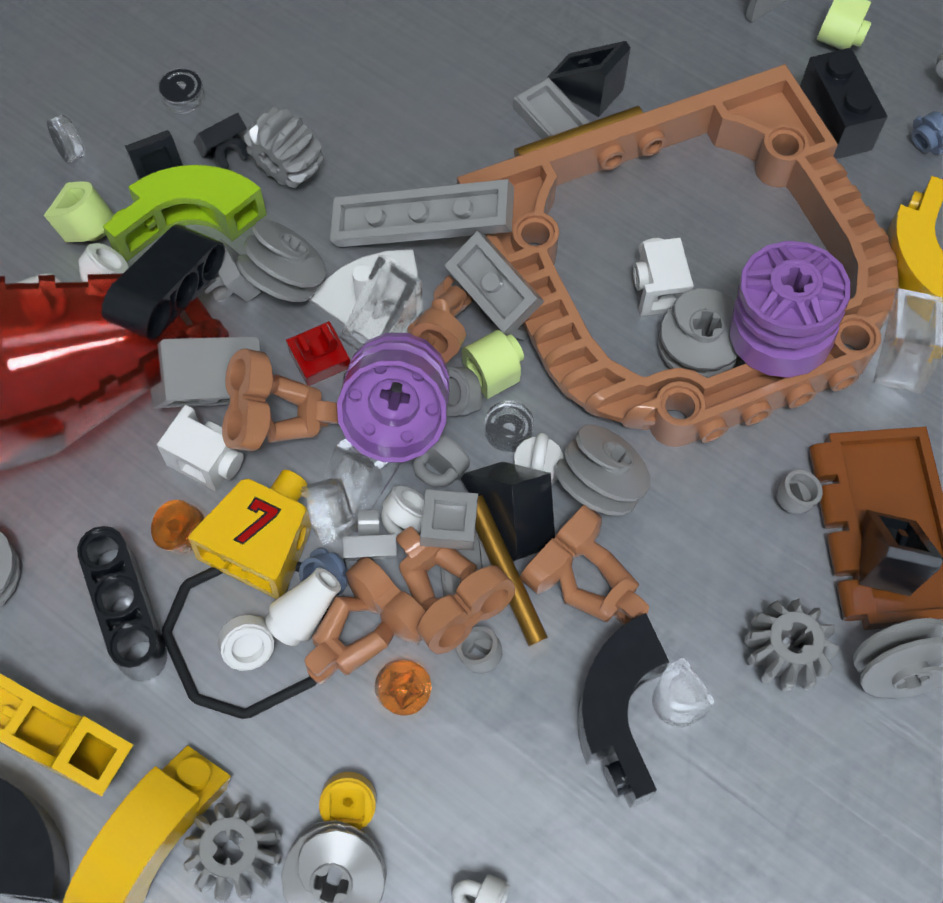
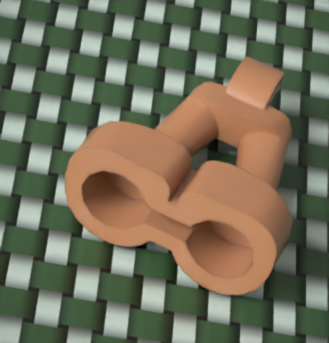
M450 275L434 290L432 306L407 328L409 334L427 340L440 352L445 364L458 353L466 338L464 326L454 316L459 315L473 301V298L467 291L465 292L456 285L451 286L455 279Z
M244 348L237 351L231 357L225 377L226 390L230 395V404L222 425L223 441L228 448L254 452L260 448L265 438L270 443L313 438L319 433L320 428L327 427L329 423L339 424L337 403L322 401L321 391L317 388L277 374L273 375L269 357L265 352ZM270 394H274L298 406L297 417L274 422L266 398Z
M583 505L560 529L556 537L552 538L531 560L521 573L520 579L538 595L549 590L560 581L565 604L604 622H608L615 616L618 621L625 625L634 618L645 613L647 614L649 605L634 593L639 586L634 577L610 551L595 542L600 534L602 517L594 510ZM584 555L598 567L612 588L606 597L577 587L572 570V562L575 558Z
M411 526L396 537V541L407 555L399 564L400 573L412 597L426 611L419 622L417 632L435 654H444L455 649L469 636L473 626L481 620L494 617L512 600L515 594V585L498 565L477 570V566L455 549L421 546L420 535ZM438 565L460 578L456 594L453 596L435 597L427 571Z
M368 557L359 559L345 573L349 588L355 597L336 596L314 635H312L313 644L316 648L306 656L304 661L308 675L316 683H325L337 669L344 675H350L386 649L393 636L417 645L423 641L417 632V627L426 612L425 609L412 596L395 586L384 570ZM369 611L380 615L381 623L372 633L347 646L339 640L350 612Z

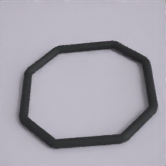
M297 562L295 567L296 572H299V568L302 562ZM211 567L186 579L180 585L162 627V639L188 698L196 705L240 719H248L314 687L317 683L311 677H308L247 708H241L198 693L172 635V631L190 589L223 574L220 570Z

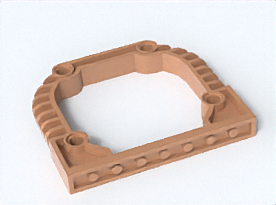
M786 64L457 177V184L508 179L514 186L512 232L485 235L544 300L540 307L522 325L536 353H538L544 369L560 388V391L593 416L621 422L624 428L636 430L650 429L656 440L666 446H685L700 439L702 443H708L720 438L730 427L745 422L747 426L754 425L769 417L773 410L786 405L790 408H797L812 400L816 393L829 388L836 392L849 387L863 374L881 344L880 330L895 304L899 288L898 261L896 253L892 251L888 242L889 237L886 231L880 228L875 221V214L871 208L862 201L858 188L852 185L847 178V171L843 165L834 158V153L838 146L837 142ZM707 133L715 147L733 151L755 161L757 177L770 187H786L790 191L827 251L843 264L850 279V300L845 309L844 317L839 324V331L833 348L825 362L810 373L790 378L766 375L751 368L747 363L706 378L694 370L683 368L663 370L643 377L611 360L590 335L554 267L559 227L557 222L548 213L554 204L556 186L600 170H612L623 162L643 155H654L663 148ZM528 243H538L540 245L534 246ZM844 344H848L854 347L856 350H851ZM667 411H680L684 413L687 418H674Z

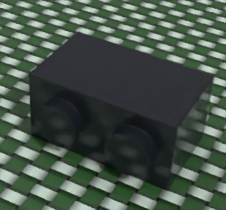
M850 47L810 57L800 87L838 144L834 158L840 159L872 151L888 116L854 51Z

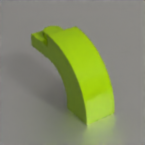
M184 165L157 171L128 186L134 203L116 212L111 220L103 225L111 247L119 252L127 262L165 234L175 224L183 226H208L220 231L233 242L255 225L257 221L264 218L267 213L261 188L246 177L220 167Z

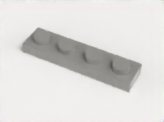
M508 179L334 197L330 241L337 247L472 236L476 231L483 234L512 232L514 186Z

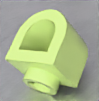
M834 0L817 40L840 50L850 48L852 45L861 47L872 23L864 20L872 2L868 0Z
M83 181L67 182L44 214V217L65 242H94L106 235L103 225L110 221L114 214L92 184Z
M495 330L462 348V363L478 377L481 391L486 399L520 382V362L524 360V353L519 342L512 334L506 336L500 330Z

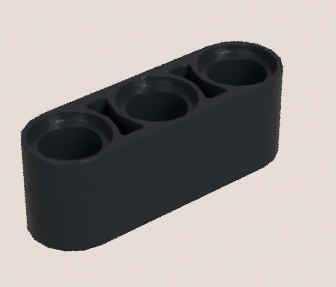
M175 224L111 285L102 304L103 319L150 341L155 340L216 277L224 260L225 245L216 239L183 225Z
M107 526L94 527L87 531L80 539L77 554L108 654L119 669L131 680L139 682L152 680L165 668L167 650L136 557L119 531ZM109 550H118L116 557L111 562L104 565L97 564L99 557ZM126 595L134 596L132 603L127 609L121 612L111 611L113 604L118 598ZM139 642H149L150 646L144 657L135 661L127 660L128 651L133 645Z

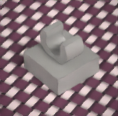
M220 239L219 241L225 245L224 260L216 277L203 291L206 294L212 292L215 300L218 302L227 299L233 292L244 301L249 302L262 293V291L250 283L238 271L236 260L240 254Z
M425 489L420 534L421 546L473 550L478 493Z
M379 510L357 511L358 536L343 537L344 562L358 561L366 557L371 560L395 559L397 556L396 534L380 535Z

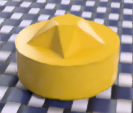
M341 772L331 777L324 785L319 800V810L324 821L337 820L345 822L358 830L363 829L369 824L376 808L374 786L365 776L356 772Z

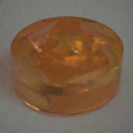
M182 500L166 502L157 510L152 520L151 535L155 544L164 550L176 554L191 551L192 546L188 537L204 520L203 514L196 506Z
M404 659L394 660L386 664L379 671L375 680V694L379 703L386 710L402 716L412 715L420 711L428 702L431 694V680L421 665Z

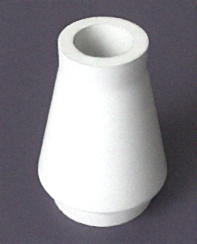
M317 568L308 578L273 601L269 606L270 613L266 616L265 620L272 635L289 646H297L301 641L310 640L331 601L341 590L340 583L336 577L323 568Z

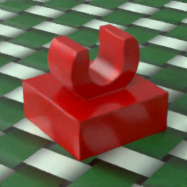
M330 321L286 340L288 351L308 386L347 370L350 365V358Z

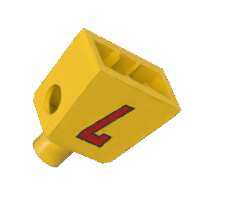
M286 469L280 472L270 488L251 479L241 480L189 535L188 539L196 559L274 599L281 597L288 589L296 564L302 555L311 532L308 509L298 502L308 487L306 481L298 474Z

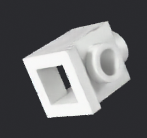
M681 237L665 240L662 238H651L639 245L640 259L639 262H634L633 279L637 291L643 290L638 308L640 317L667 313L683 293L693 290L694 285Z
M184 405L157 443V447L167 466L215 492L218 491L225 479L230 480L237 474L244 458L243 453L228 448L225 445L222 427L213 422H206L205 425L199 423L194 409L187 405Z

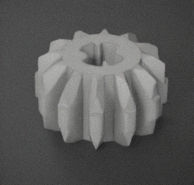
M271 107L249 126L248 132L244 135L247 152L254 157L256 165L261 167L267 176H272L278 184L283 186L286 184L296 188L299 184L310 178L324 160L321 152L322 145L313 137V130L303 124L302 118L296 119L287 109L280 110Z
M800 599L792 600L787 610L777 600L768 606L767 614L757 613L754 616L751 624L755 631L747 633L744 643L756 650L749 656L748 665H764L766 668L761 677L762 683H769L775 676L780 677V685L783 692L791 691L796 681L804 690H809L816 685V676L826 678L832 672L833 666L829 659H834L838 655L840 646L827 640L834 634L835 625H819L817 622L821 615L820 607L813 608L807 615L803 613ZM785 638L792 639L795 642L792 647L799 646V652H791L787 649L791 644H783L782 641Z
M239 801L233 816L230 817V812L226 805L220 802L215 804L214 812L217 821L211 824L202 815L196 817L195 824L204 832L202 837H185L183 845L192 851L199 852V854L188 858L183 863L184 870L188 873L201 872L194 884V887L201 893L210 890L215 885L214 895L215 900L225 903L228 900L233 884L238 897L242 901H247L251 898L249 880L253 878L264 888H267L271 883L269 877L260 870L262 865L275 867L281 864L282 858L279 854L265 850L281 841V836L276 829L263 831L270 820L269 815L264 810L255 813L249 819L250 805L246 801ZM239 838H242L243 840L239 845L240 850L244 853L242 858L236 863L227 858L226 865H222L227 857L226 853L222 850L225 843L231 840L238 845Z

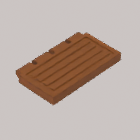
M927 426L829 433L824 443L810 446L809 453L814 476L820 483L833 482V484L822 486L823 495L820 500V507L824 526L826 529H843V531L828 534L827 541L834 575L836 577H853V580L837 583L844 621L862 620L864 630L886 629L892 625L913 619L933 618L943 622V562L940 569L910 596L859 585L863 518L866 510L917 521L943 557V491Z

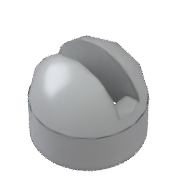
M798 469L791 471L780 482L776 493L777 500L783 509L792 514H802L808 512L820 502L823 490L819 480L812 473Z
M485 626L473 627L469 636L456 647L460 660L473 673L485 674L493 671L503 656L502 645L493 630ZM475 647L477 650H479L486 656L480 658L474 654H471V652Z

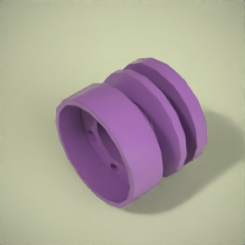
M783 241L770 244L751 255L741 272L737 299L731 317L730 339L736 354L751 368L769 376L795 377L810 373L823 364L833 348L839 331V324L844 317L845 309L850 300V279L843 264L828 251L806 242Z
M384 333L367 340L354 353L338 397L337 412L338 423L346 440L361 454L381 462H406L424 455L438 442L446 424L450 391L449 370L441 353L427 340L409 333ZM393 382L403 384L401 393L392 391Z

